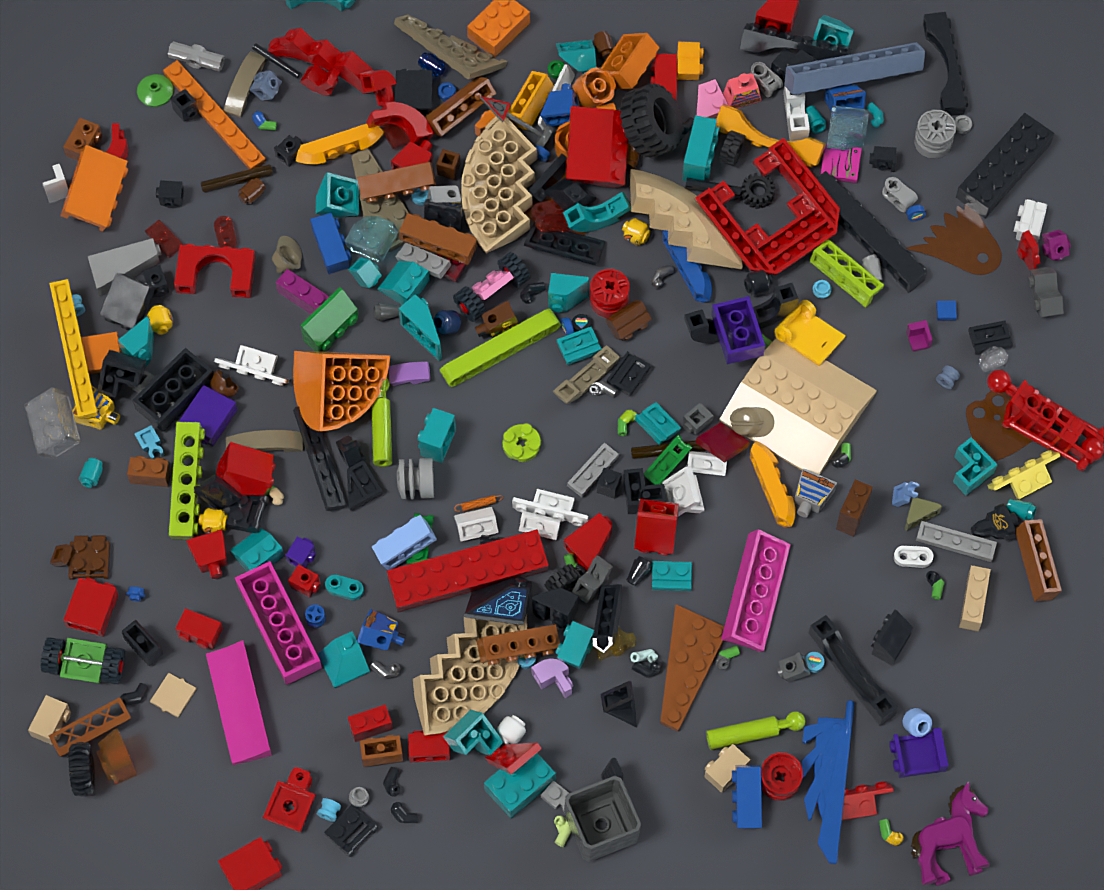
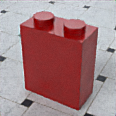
M79 578L63 619L65 626L103 637L119 595L115 586L110 583H97L92 578Z
M261 837L218 860L233 890H258L282 876L280 869L283 867L278 858L273 859L270 854L273 850L269 842H264Z

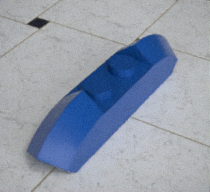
M663 230L662 241L695 301L701 303L710 301L712 285L708 273L702 272L700 263L687 261V247L668 245V231Z

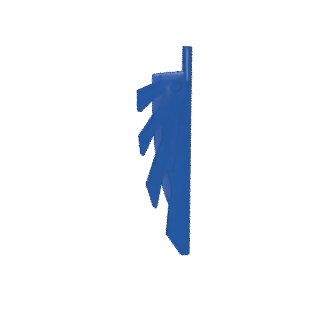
M847 701L845 719L819 717L817 724L805 726L803 733V744L816 738L815 748L802 760L803 778L813 764L815 779L804 798V803L809 821H811L816 804L818 803L822 818L818 846L829 864H836L838 858L854 701Z

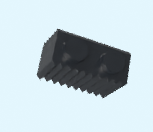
M134 620L122 630L124 640L144 660L147 666H151L163 655L162 648L137 620Z

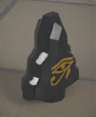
M1002 503L995 506L994 511L987 513L985 519L976 522L970 530L974 536L986 537L991 535L995 539L1004 538L1008 541L1016 539L1015 528L1019 524L1015 512L1009 513L1007 507Z

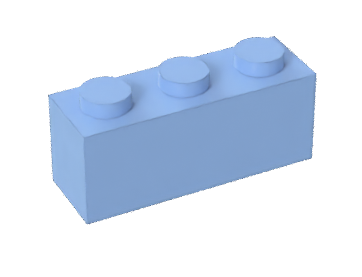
M419 515L412 518L404 526L395 529L389 536L378 540L372 548L381 565L390 570L436 541L437 538L428 522Z

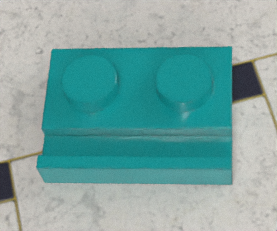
M592 327L556 339L566 365L594 356L602 349Z
M657 402L644 409L639 415H635L634 420L659 446L681 430V427Z
M653 561L652 590L691 591L692 562Z

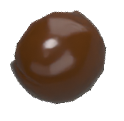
M216 370L211 379V388L225 397L236 395L239 389L237 384L231 381V377L223 378V372Z

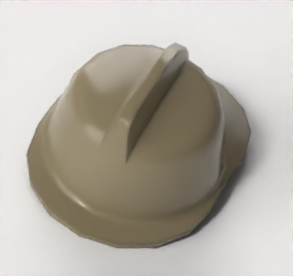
M281 236L272 256L276 272H285L286 269L290 271L299 269L302 259L300 246L292 238Z
M740 407L735 409L730 415L732 425L730 428L742 437H764L774 427L773 415L762 407Z

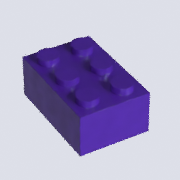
M747 296L713 304L711 316L726 363L731 364L764 356L765 343L750 297Z

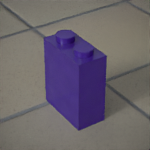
M203 385L179 422L200 423L202 429H205V438L201 440V443L205 445L208 443L214 446L237 412V405L235 401Z

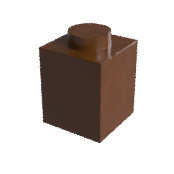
M442 149L436 164L437 175L455 180L461 165L460 154Z

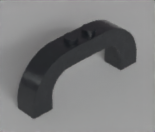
M793 283L775 287L774 294L770 299L753 307L760 329L782 320L796 308L799 298ZM703 309L684 315L688 331L694 341L700 343L719 341L713 319L706 318Z

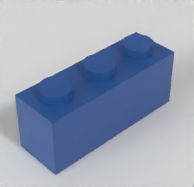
M332 213L310 219L311 228L328 275L350 268L349 261L351 256L349 250L344 249L343 245L346 242L343 234L339 235L338 229H340L337 218L334 219Z
M735 765V770H732V783L735 782L736 790H732V803H736V811H732V822L736 823L737 828H762L761 766Z

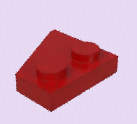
M1027 230L1022 233L1017 254L1021 260H1024L1028 269L1032 270L1038 269L1037 264H1040L1039 248L1031 232Z

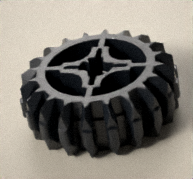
M76 742L71 744L69 748V776L73 794L83 797L92 795L95 790V765L91 745L89 743Z

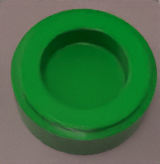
M559 60L550 62L548 65V75L553 79H558L565 64Z

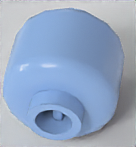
M913 708L904 715L903 726L913 736L923 737L931 730L932 719L923 710Z

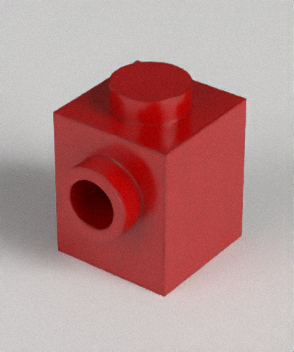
M299 564L288 580L289 586L309 598L318 591L321 585L318 574Z

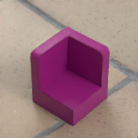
M927 320L908 324L906 333L912 351L931 348L933 339Z

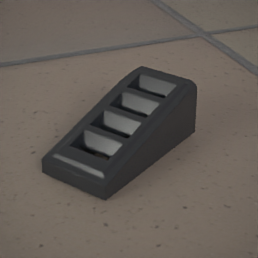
M615 757L609 761L601 774L602 780L617 776L623 781V772Z

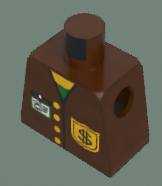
M506 301L482 314L485 323L476 326L475 329L479 337L490 333L491 337L494 338L519 323L509 302Z

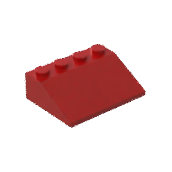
M571 107L566 168L567 180L613 189L625 185L628 138H626L625 131L622 129L621 111Z

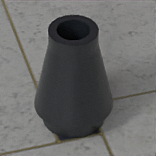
M638 556L637 559H634L626 581L636 586L651 570L652 564L645 558Z

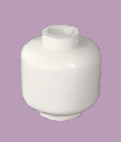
M514 715L512 717L506 716L496 729L498 735L503 740V744H518L526 733L525 723Z

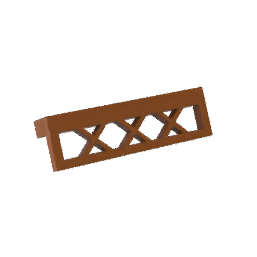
M119 697L48 736L60 757L69 752L71 744L76 742L86 743L129 720L131 717ZM119 703L123 714L117 717L108 715L110 707ZM107 709L106 714L101 713V711ZM96 714L105 716L103 724L99 727L91 725L92 717ZM107 717L113 718L112 720L106 722ZM88 718H90V719H89V723H84V722H83V721L87 720ZM79 723L87 725L86 732L82 736L72 734L75 725ZM89 727L95 728V729H93V730H91V731L88 732ZM72 728V729H71V733L64 732V731H66V730ZM61 733L70 735L67 744L59 748L54 737ZM72 736L77 737V739L70 742Z

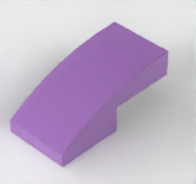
M411 362L389 366V382L392 386L408 382L414 385L430 381L428 362Z

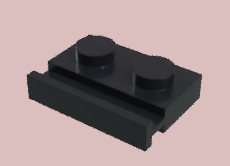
M1006 320L969 327L968 329L975 355L1008 349L1013 346Z
M627 351L608 377L607 383H610L614 388L630 397L650 369V364L635 355H631Z
M216 474L201 482L200 486H194V493L215 509L227 508L241 499V494Z

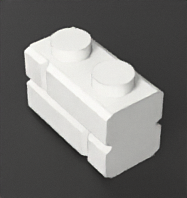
M1027 199L1024 206L1020 205L1017 216H1021L1020 221H1016L1013 231L1017 232V240L1021 239L1023 232L1029 230L1038 243L1047 204Z

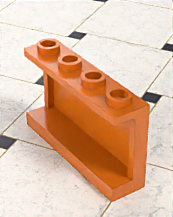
M85 145L81 150L60 216L66 219L69 216L100 227L99 231L102 232L106 227L109 228L112 222L111 212L115 211L118 203L115 200L116 196L121 193L123 188L121 180L126 177L128 172L126 167L128 161Z

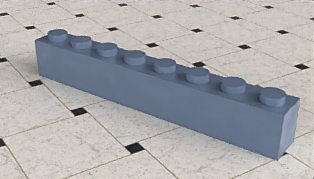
M916 42L787 66L785 87L792 95H799L804 92H815L825 88L882 79L888 76H898L904 73H914L923 70L925 50Z

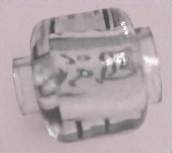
M992 346L981 353L979 365L984 372L988 371L989 373L994 370L1003 369L1007 366L1008 355L1002 347Z

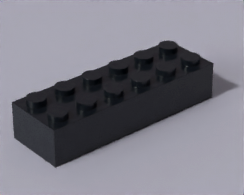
M1024 113L958 187L956 198L986 218L1051 145L1054 132Z

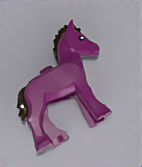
M969 782L965 786L961 785L955 788V792H952V795H950L948 806L951 818L941 817L934 820V823L916 832L912 838L911 847L913 850L911 855H913V859L918 858L922 885L935 883L936 886L947 884L951 880L948 873L942 871L936 862L937 850L959 847L969 876L980 874L982 868L990 866L987 859L977 849L973 838L972 818L970 815L984 817L988 814V807L974 794L975 790L971 789Z

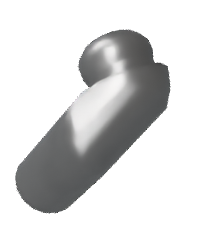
M667 265L657 269L651 279V285L655 289H660L663 285L662 278L672 274L674 271L673 267Z
M605 381L593 383L589 387V392L592 395L606 393L614 398L618 392L616 388Z
M375 660L370 666L382 678L396 677L400 672V666L397 663L384 667Z

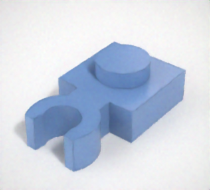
M911 481L895 486L892 505L900 507L909 503L911 497H917L918 493L914 492L919 484Z

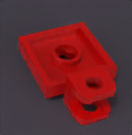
M295 767L289 775L287 784L280 781L277 782L263 815L264 820L301 833L316 797L315 794L308 792L312 783L309 771ZM292 802L295 808L287 812L284 805Z

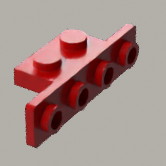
M881 781L875 783L874 786L858 785L855 787L856 789L850 790L845 788L842 820L876 815L874 795L893 792L892 785Z

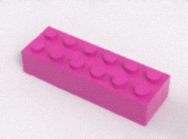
M269 561L235 577L236 585L285 684L288 685L322 669L320 659L271 562Z

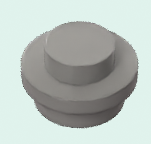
M356 787L351 790L349 801L352 805L362 807L368 803L369 794L366 789Z

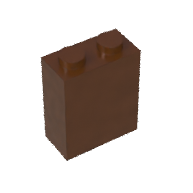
M856 479L854 480L839 513L836 530L854 537L869 505L872 486Z

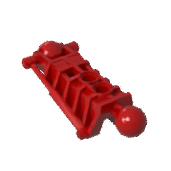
M1002 369L994 370L989 374L987 378L988 388L994 393L1005 392L1011 397L1006 405L1004 421L1002 422L1004 428H1011L1046 449L1059 452L1063 457L1076 463V468L1079 471H1084L1088 464H1092L1093 461H1097L1103 456L1104 427L1098 429L1073 415L1068 409L1041 395L1026 380H1023L1017 388L1011 383L1010 375ZM1053 423L1062 428L1060 432L1051 428ZM1082 434L1087 439L1082 442L1080 448L1075 442ZM1070 451L1072 454H1074L1075 456H1077L1080 460H1078L1077 458L1071 456V455L1068 454L1067 452Z

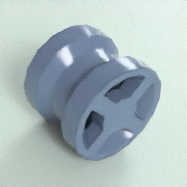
M946 365L943 367L942 373L936 377V381L942 387L952 389L954 381L960 378V374L953 367Z

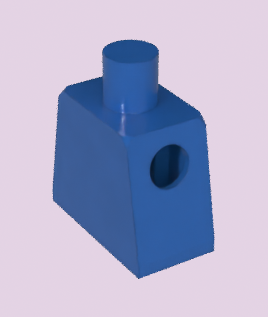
M564 83L561 90L549 93L540 115L547 125L557 126L569 122L571 107H580V100L575 91L572 90V85Z

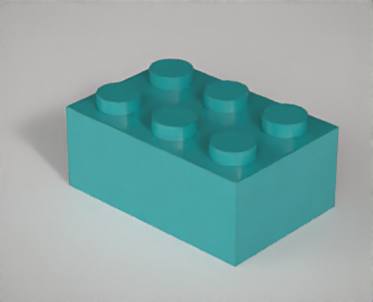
M695 115L684 159L683 181H686L687 177L698 180L709 179L710 167L715 155L714 150L717 147L719 127H716L717 119Z
M536 753L513 774L499 769L484 782V790L511 819L541 794L553 780L556 781V773Z

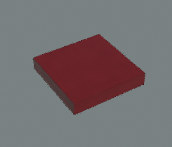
M720 422L698 436L695 443L725 463L749 447L750 441Z

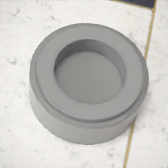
M965 115L956 117L954 120L956 132L959 134L970 132L972 127L971 119Z

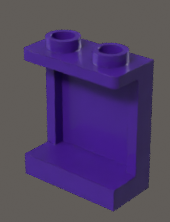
M933 728L932 732L923 737H915L913 735L898 737V734H894L892 741H889L890 752L894 753L895 756L893 768L895 772H898L899 778L947 771L949 765L941 728Z

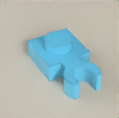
M152 425L135 433V437L143 451L149 450L150 459H155L153 455L155 452H159L161 456H164L163 449L157 446L161 444V441Z

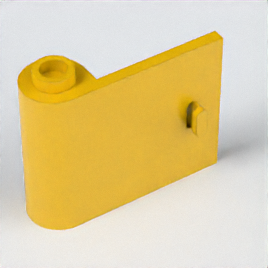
M802 300L775 328V336L779 341L784 342L820 366L846 336L815 316L816 308L810 301Z

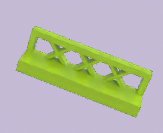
M829 239L813 251L810 262L865 308L871 303L873 296L884 287L883 283ZM828 247L833 251V254H827L823 249ZM838 260H844L847 262V266L840 265ZM852 271H858L861 277H855ZM866 283H872L876 288L871 290L866 286Z

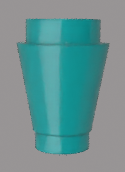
M815 106L807 107L805 112L808 114L809 129L813 133L822 132L826 128V120Z
M1010 499L1007 504V509L1010 512H1015L1023 520H1032L1037 509L1033 503Z

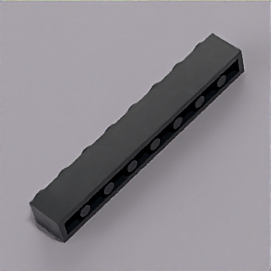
M825 171L816 178L840 208L838 223L870 255L875 254L877 258H880V265L908 293L925 281L927 271L924 265L918 263L913 258L911 252L905 250L898 239L893 238L887 229L875 220V217L870 212H867L862 204L855 200L845 187L838 183L833 175Z

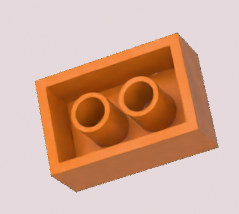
M493 0L467 26V38L484 51L493 54V58H495L530 24V11L515 0Z
M648 33L623 34L600 69L608 71L613 76L616 89H632L637 85L638 79L646 71L648 64L654 59L660 47Z

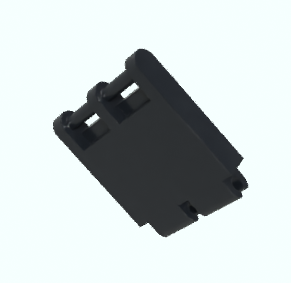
M425 199L424 219L436 221L442 226L453 227L461 232L463 206L446 205V202L441 204Z

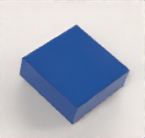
M937 301V320L956 321V301Z

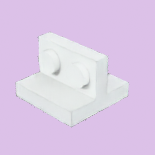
M684 467L662 482L665 485L667 502L679 504L678 516L685 512L701 513L704 511L697 477L693 475L692 467Z

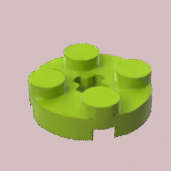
M527 423L514 425L503 434V450L510 459L513 458L518 460V462L530 461L536 457L541 446L539 433ZM518 440H525V446L517 445Z

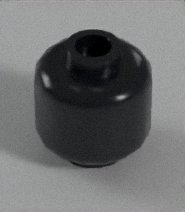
M764 270L748 273L746 279H744L747 293H751L753 296L768 293L770 285L773 284L771 275L767 274Z

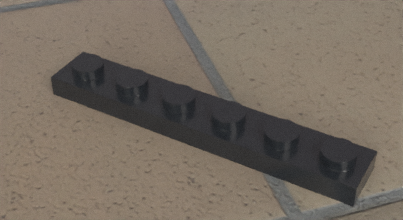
M295 407L293 412L326 511L343 509L346 503L322 431L310 428L302 418L300 407Z

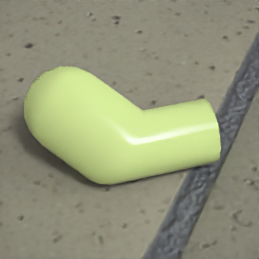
M557 816L554 823L559 835L555 843L560 847H564L571 834V829L565 817Z

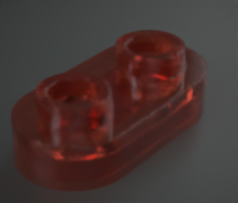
M554 200L536 203L531 210L532 218L537 222L563 219L565 216L562 208H556L559 205Z
M539 214L536 217L535 226L543 232H565L570 230L564 214Z
M227 216L218 217L214 222V228L219 247L229 246L236 248L237 240L232 220Z

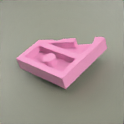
M715 79L699 85L697 116L717 117L721 105L728 104Z

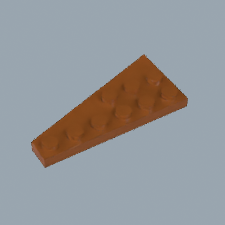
M675 604L660 724L678 732L724 641L721 640L724 626Z

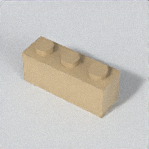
M971 565L959 628L979 631L982 624L991 569Z

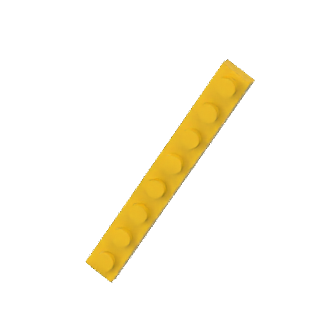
M65 279L49 283L78 418L80 420L97 416V408L69 280Z

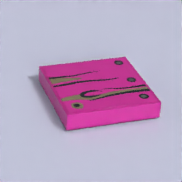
M826 143L821 174L827 171L837 181L857 183L861 148Z

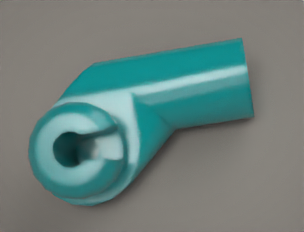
M871 102L866 109L873 115L874 119L871 120V124L878 128L884 122V114Z

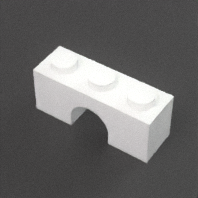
M784 86L783 95L789 140L795 141L808 138L810 129L808 114H805V92L799 95H792Z

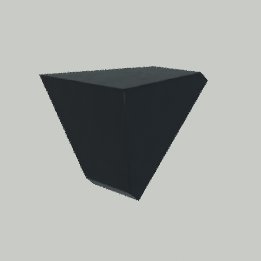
M627 681L601 693L604 713L610 714L637 728L632 681Z

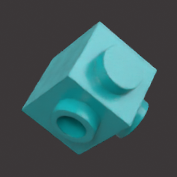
M360 257L348 269L358 284L366 288L375 286L378 283V279L382 276L378 271L379 267L377 264L363 257Z

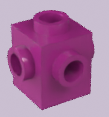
M1059 229L1042 234L1044 242L1042 244V251L1044 255L1054 261L1062 260L1065 256L1070 255L1069 249L1071 244L1063 231Z

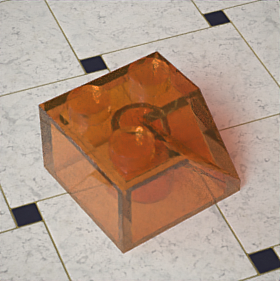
M118 728L114 729L98 743L100 750L97 751V754L108 780L113 779L116 785L137 776V773Z

